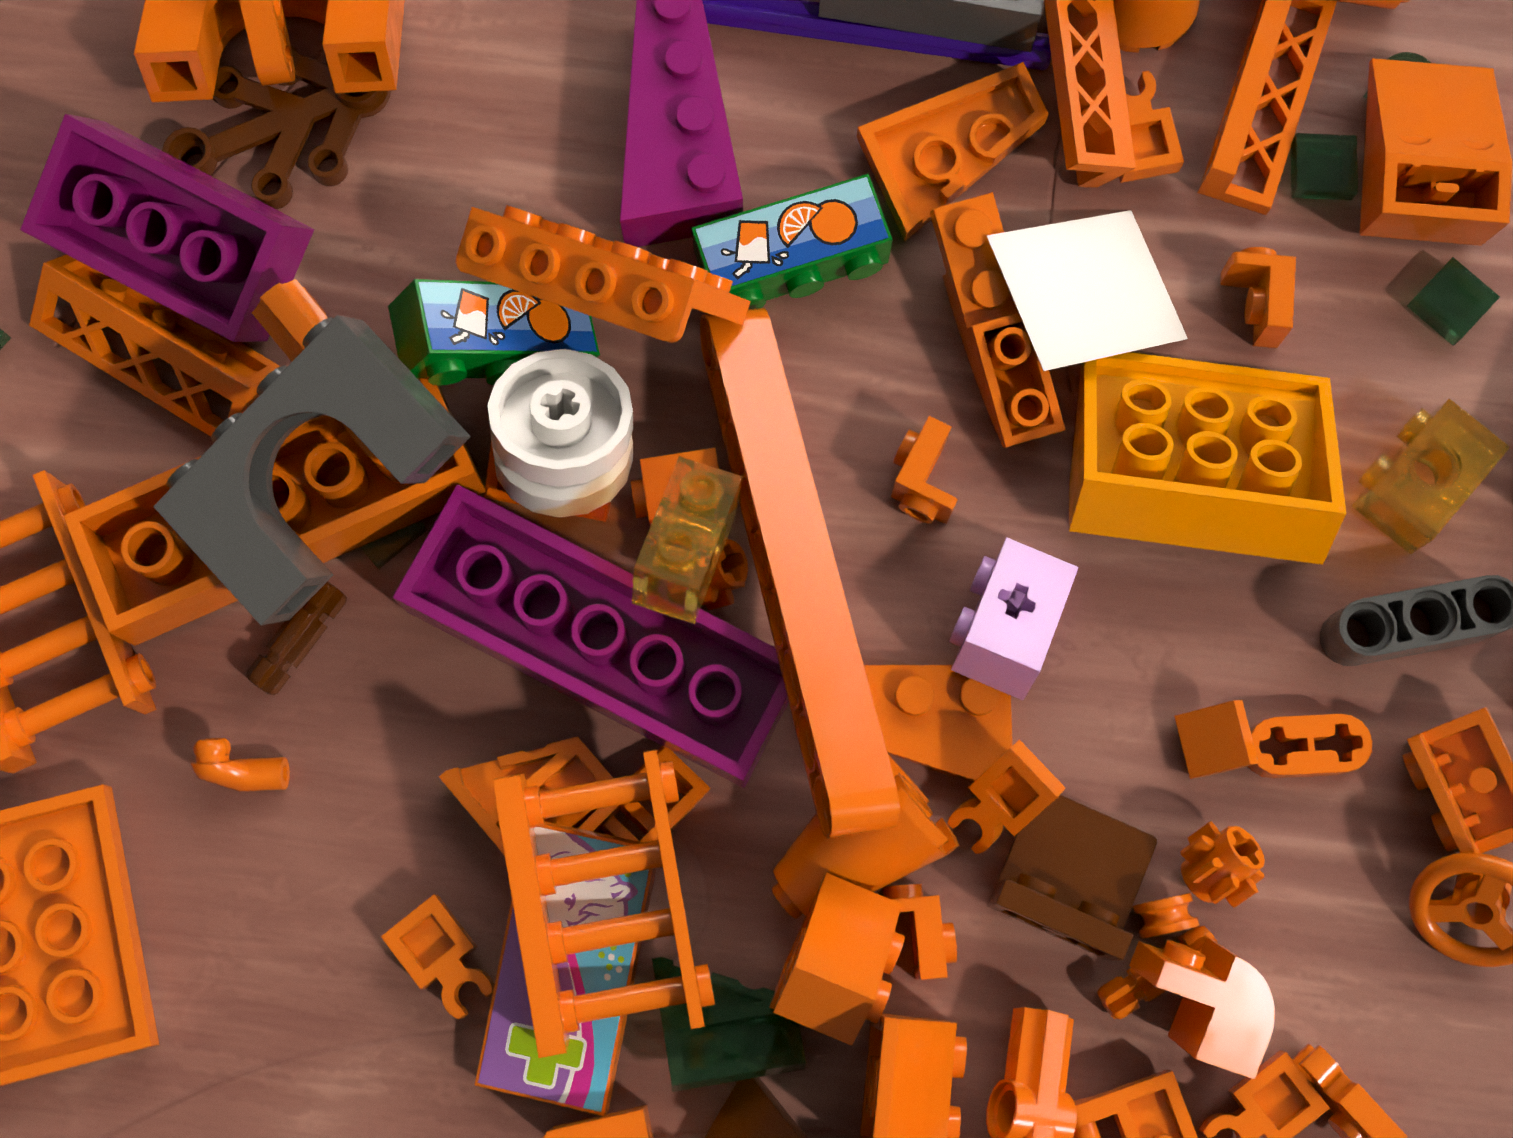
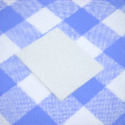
M1131 210L987 235L1043 371L1188 339Z

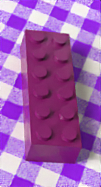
M458 484L392 597L407 613L742 788H745L789 703L774 646Z

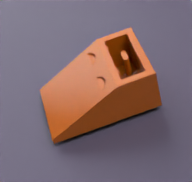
M1372 58L1369 62L1360 236L1482 246L1510 223L1512 159L1494 69Z

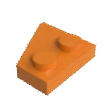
M578 736L549 743L543 748L525 752L522 750L499 756L497 760L462 769L459 767L449 769L439 776L503 854L504 849L492 780L525 773L527 787L538 785L541 792L613 779L611 774ZM597 809L546 818L545 821L576 828Z

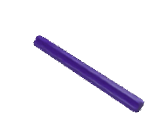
M703 0L707 24L1008 66L1024 62L1026 68L1037 70L1047 69L1051 61L1049 35L1037 32L1032 51L1025 52L818 17L820 2Z

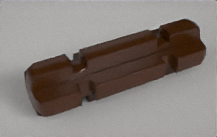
M327 581L290 620L284 621L266 645L270 649L267 655L263 657L259 654L247 670L246 677L248 680L267 694L275 695L279 693L291 677L286 673L291 666L297 668L328 628L323 624L328 617L334 619L346 604L347 597L345 594Z

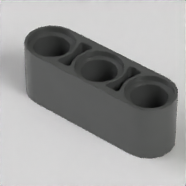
M1486 575L1362 598L1351 602L1327 618L1320 631V644L1325 654L1333 662L1343 666H1358L1479 643L1513 628V583L1499 575ZM1474 596L1483 599L1488 604L1492 617L1490 623L1483 621L1477 616L1473 608ZM1411 608L1419 609L1427 616L1430 622L1429 635L1422 634L1414 628L1410 620ZM1349 619L1359 621L1365 626L1369 635L1367 647L1357 645L1350 639L1347 632V622Z

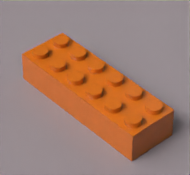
M417 378L453 417L440 386L430 384L428 378ZM327 415L310 419L290 433L277 453L272 473L273 494L282 517L322 563L441 512L457 484L477 495L486 492L465 443L426 483L401 484L381 461L376 464L370 456L363 452L345 430L346 427L342 422ZM184 464L63 515L108 632L134 646L238 601L153 507L169 490L166 483L170 476Z

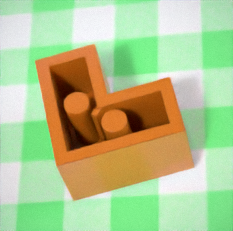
M826 873L785 960L769 1007L774 1009L773 1013L852 1046L865 1020L877 1024L887 1004L892 984L882 980L883 972L891 974L903 947L905 936L895 932L902 904Z

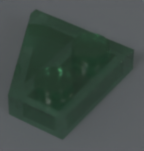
M664 957L652 958L655 981L682 976L680 967L674 966V960ZM712 972L710 978L715 1005L702 1007L705 1027L691 1029L687 1003L659 1008L672 1092L805 1069L806 1058L799 1023L773 1013L774 1009L769 1008L774 990L764 987L760 989L747 988L737 979Z

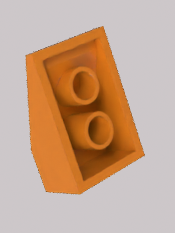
M882 1013L877 1024L870 1022L859 1138H959L961 1108L959 1106H951L950 1099L952 1078L963 1079L967 1039L966 1037L956 1036V1022Z

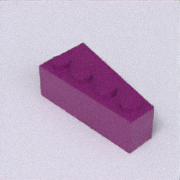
M636 0L620 224L624 243L641 247L691 238L692 227L743 212V196L703 0Z

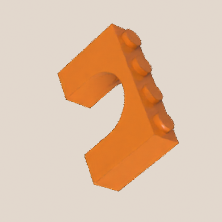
M145 0L134 56L151 102L213 99L221 54L227 43L236 34L245 29L239 0ZM281 0L284 17L308 18L325 25L322 45L335 93L397 90L405 0Z

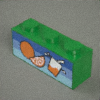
M869 173L692 227L693 249L699 268L732 280L733 283L729 293L751 301L748 310L762 308L767 300L787 294L791 298L809 296L822 289L825 282L845 276L849 280H860L872 276L880 271L884 264L889 262L893 241Z
M414 279L388 305L399 360L416 378H428V382L432 385H449L465 378H486L488 384L494 385L513 363L536 352L568 349L592 354L595 357L600 355L591 316L493 282Z

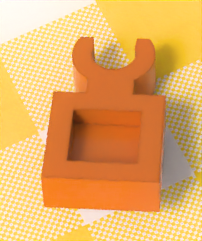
M1149 70L1143 71L1137 82L1140 94L1136 96L1126 94L1136 168L1120 176V183L1177 173L1184 163L1170 107L1152 109L1151 101L1156 92V81Z
M1019 739L968 787L977 798H971L963 802L951 814L947 824L953 829L964 819L976 821L982 829V837L971 849L975 854L985 852L1000 837L1003 825L1015 836L1057 799L1066 788Z
M433 894L381 936L420 990L426 989L437 979L443 986L441 993L442 1003L447 1012L453 1017L463 1019L469 1014L458 997L459 989L464 983L468 981L474 982L486 997L493 994L495 984L492 978L480 969L469 968L463 959L478 946L439 895Z
M1307 1044L1292 1059L1330 1107L1333 1115L1328 1119V1123L1341 1138L1408 1137L1359 1083L1352 1082L1344 1074L1338 1063L1320 1045L1314 1049L1310 1044Z
M1280 1050L1260 1065L1255 1079L1245 1077L1228 1090L1240 1108L1232 1114L1220 1112L1210 1115L1203 1121L1199 1131L1206 1138L1214 1137L1220 1130L1225 1128L1232 1129L1236 1134V1138H1259L1260 1136L1264 1138H1293L1328 1111L1330 1107L1288 1053Z

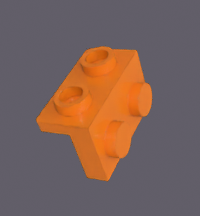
M1487 706L1407 739L1412 751L1402 755L1404 763L1416 788L1421 791L1429 787L1441 812L1431 815V819L1447 852L1459 849L1460 853H1485L1513 842V759Z

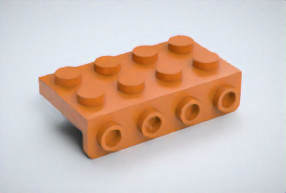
M508 205L505 207L503 216L471 207L456 256V266L461 272L669 343L677 342L683 336L691 309L743 325L751 302L729 293L733 283L732 280L709 273L702 268L672 258L668 260L653 255L651 252L616 240L613 242L561 222L557 224L545 220L541 216Z

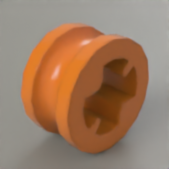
M1191 892L1132 906L1134 914L1141 915L1144 920V926L1139 930L1141 939L1199 926L1198 917H1193L1188 911V905L1193 901Z

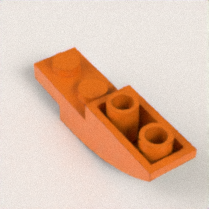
M993 192L933 208L930 216L946 273L942 276L972 372L1003 448L1065 431L1049 370L1043 371L987 238V235L1004 233Z

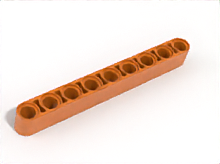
M765 308L749 309L743 325L710 314H703L700 319L702 355L820 828L828 839L895 827L898 825L900 816L897 787L769 314Z

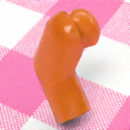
M226 738L199 739L193 746L196 762H192L191 766L196 776L201 780L235 791L286 790L288 788L290 768L285 757L230 759L231 744Z

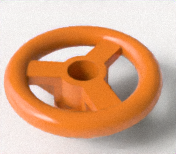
M1458 853L1442 857L1425 867L1415 879L1409 894L1410 915L1419 934L1438 952L1464 964L1479 967H1500L1513 964V929L1505 920L1506 910L1510 903L1511 886H1513V863L1489 854ZM1457 875L1453 895L1442 900H1430L1433 890L1439 883L1451 876ZM1436 922H1463L1470 928L1483 930L1497 947H1479L1458 941L1445 933Z

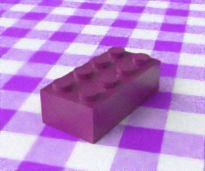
M65 114L20 228L21 231L232 342L268 341L270 335L254 317L252 311L257 307L260 297L278 283L284 284L294 279L315 230L105 121Z

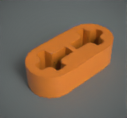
M1324 714L1273 717L1265 719L1250 728L1259 764L1248 767L1254 773L1266 778L1340 775L1357 770L1368 761L1372 753L1373 741L1364 723L1352 715ZM1335 728H1338L1340 738L1345 740L1351 739L1353 748L1352 751L1342 754L1341 762L1337 752L1334 750L1315 751L1314 741H1321L1335 735ZM1271 731H1274L1278 742H1298L1299 751L1279 757L1278 765H1274V759L1271 754L1261 753L1259 748L1260 742L1270 738Z

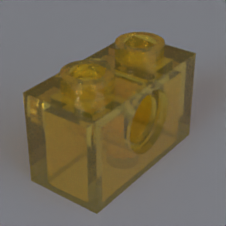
M1450 398L1431 414L1423 408L1419 409L1396 435L1404 443L1392 458L1382 453L1357 481L1366 489L1351 506L1409 554L1425 546L1438 535L1510 449V446ZM1415 461L1421 462L1431 469L1435 478L1434 485L1428 484L1418 477L1415 471Z
M681 456L678 457L634 567L632 604L695 624L737 513L742 476Z

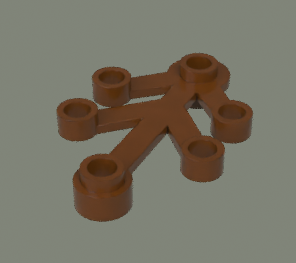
M291 46L295 65V81L279 85L290 86L302 80L324 90L302 98L268 85L262 86L257 81L243 77L241 72L234 67L218 68L214 98L220 106L233 109L245 104L268 113L210 137H207L205 133L196 128H180L167 137L162 151L185 163L195 154L203 155L202 159L193 167L211 176L216 169L217 162L278 138L264 169H261L254 175L251 187L259 201L274 209H280L286 206L292 198L293 189L288 179L314 122L334 114L323 144L315 147L309 154L308 167L318 183L324 186L338 185L344 181L348 174V164L344 156L361 118L371 117L379 113L388 103L391 90L370 91L357 97L352 96L353 92L335 93L328 64L300 55ZM231 81L238 82L234 91L226 94L220 93V89L225 83ZM324 160H338L333 170L328 172L319 170V166ZM271 182L282 183L280 190L274 195L263 194L267 184Z

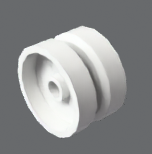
M559 349L536 352L513 363L495 382L487 405L496 476L509 497L532 512L559 518L588 514L611 502L627 483L633 462V440L631 435L633 431V408L629 387L617 371L592 354Z

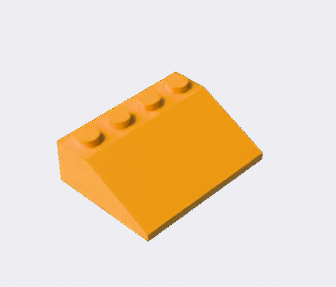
M1132 352L1081 363L1069 483L1070 532L1323 565L1346 516L1330 378Z

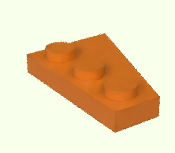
M1024 62L859 126L857 129V140L904 241H906L931 220L930 212L933 208L953 202L1045 124L1049 113Z
M864 665L886 750L890 756L893 755L930 767L934 771L974 782L1013 746L1011 695L952 671L953 665Z

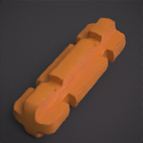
M1205 926L1194 927L1178 937L1180 944L1198 952H1201L1206 937L1217 942L1214 935ZM1129 968L1126 970L1127 977L1124 979L1121 976L1115 977L1101 986L1097 993L1102 1005L1110 1016L1114 1019H1123L1140 1008L1139 1002L1141 1000L1150 1002L1166 990L1155 987L1135 970Z

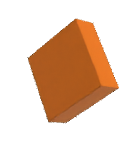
M1233 700L1174 716L1190 779L1202 778L1259 764L1243 700Z

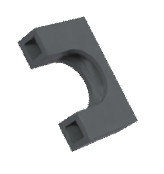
M336 315L335 318L324 319L315 325L303 339L302 345L305 349L288 366L284 365L276 368L260 382L256 390L260 396L243 413H236L230 416L215 429L211 436L214 444L199 459L185 463L170 476L166 483L169 490L153 506L260 625L290 620L333 576L332 572L286 523L275 502L272 488L274 462L281 445L292 431L304 422L319 416L327 415L335 418L350 428L401 484L426 483L471 437L363 320Z

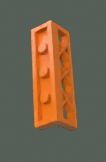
M1044 0L1066 170H1076L1078 187L1098 188L1136 168L1113 0Z
M1260 0L1197 193L1263 215L1268 214L1276 195L1336 7V0ZM1290 6L1318 15L1314 29L1293 37L1285 23ZM1308 45L1304 56L1300 48ZM1287 54L1298 73L1297 81L1277 89L1268 73L1272 60ZM1292 96L1287 107L1283 99ZM1271 106L1282 128L1280 133L1260 142L1251 125L1256 111ZM1275 148L1272 159H1270L1266 151ZM1254 158L1265 177L1261 193L1231 183L1240 163Z
M67 254L43 263L29 326L210 437L224 420L212 413L203 391L212 389L232 402L228 415L229 418L236 413H243L260 396L256 391L260 382L269 373L280 367L245 344L230 341ZM58 296L70 303L80 324L79 328L74 329L54 317ZM110 327L121 334L131 358L123 359L111 351L102 328ZM161 358L171 364L182 388L174 390L162 383L152 360Z

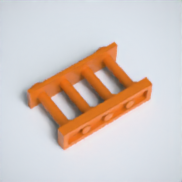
M45 470L33 474L43 503L0 521V549L53 526L65 559L1 586L0 615L75 582L87 616L8 651L0 652V771L12 774L37 763L30 746L31 743L35 742L36 734L116 698H121L123 706L144 715L157 710L150 694V690L156 688L154 674L144 656L140 653L135 655L130 643L108 632L63 515L82 508L86 504L72 483L66 485ZM94 640H98L110 670L109 674L26 711H23L20 707H15L8 688L9 685L13 684V676Z
M657 749L643 752L646 773L541 792L538 785L527 787L525 773L492 780L539 1058L567 1053L570 1042L569 1033L579 1031L580 1023L687 1003L691 1029L705 1027L702 1007L715 1005L708 964L694 966L667 811V803L679 801L673 761L659 763ZM651 799L658 840L551 859L550 853L538 855L534 828L545 826L546 818ZM663 867L670 908L563 927L562 921L550 923L545 896L556 894L557 886ZM675 935L682 976L576 996L573 989L561 991L557 964L568 962V955Z

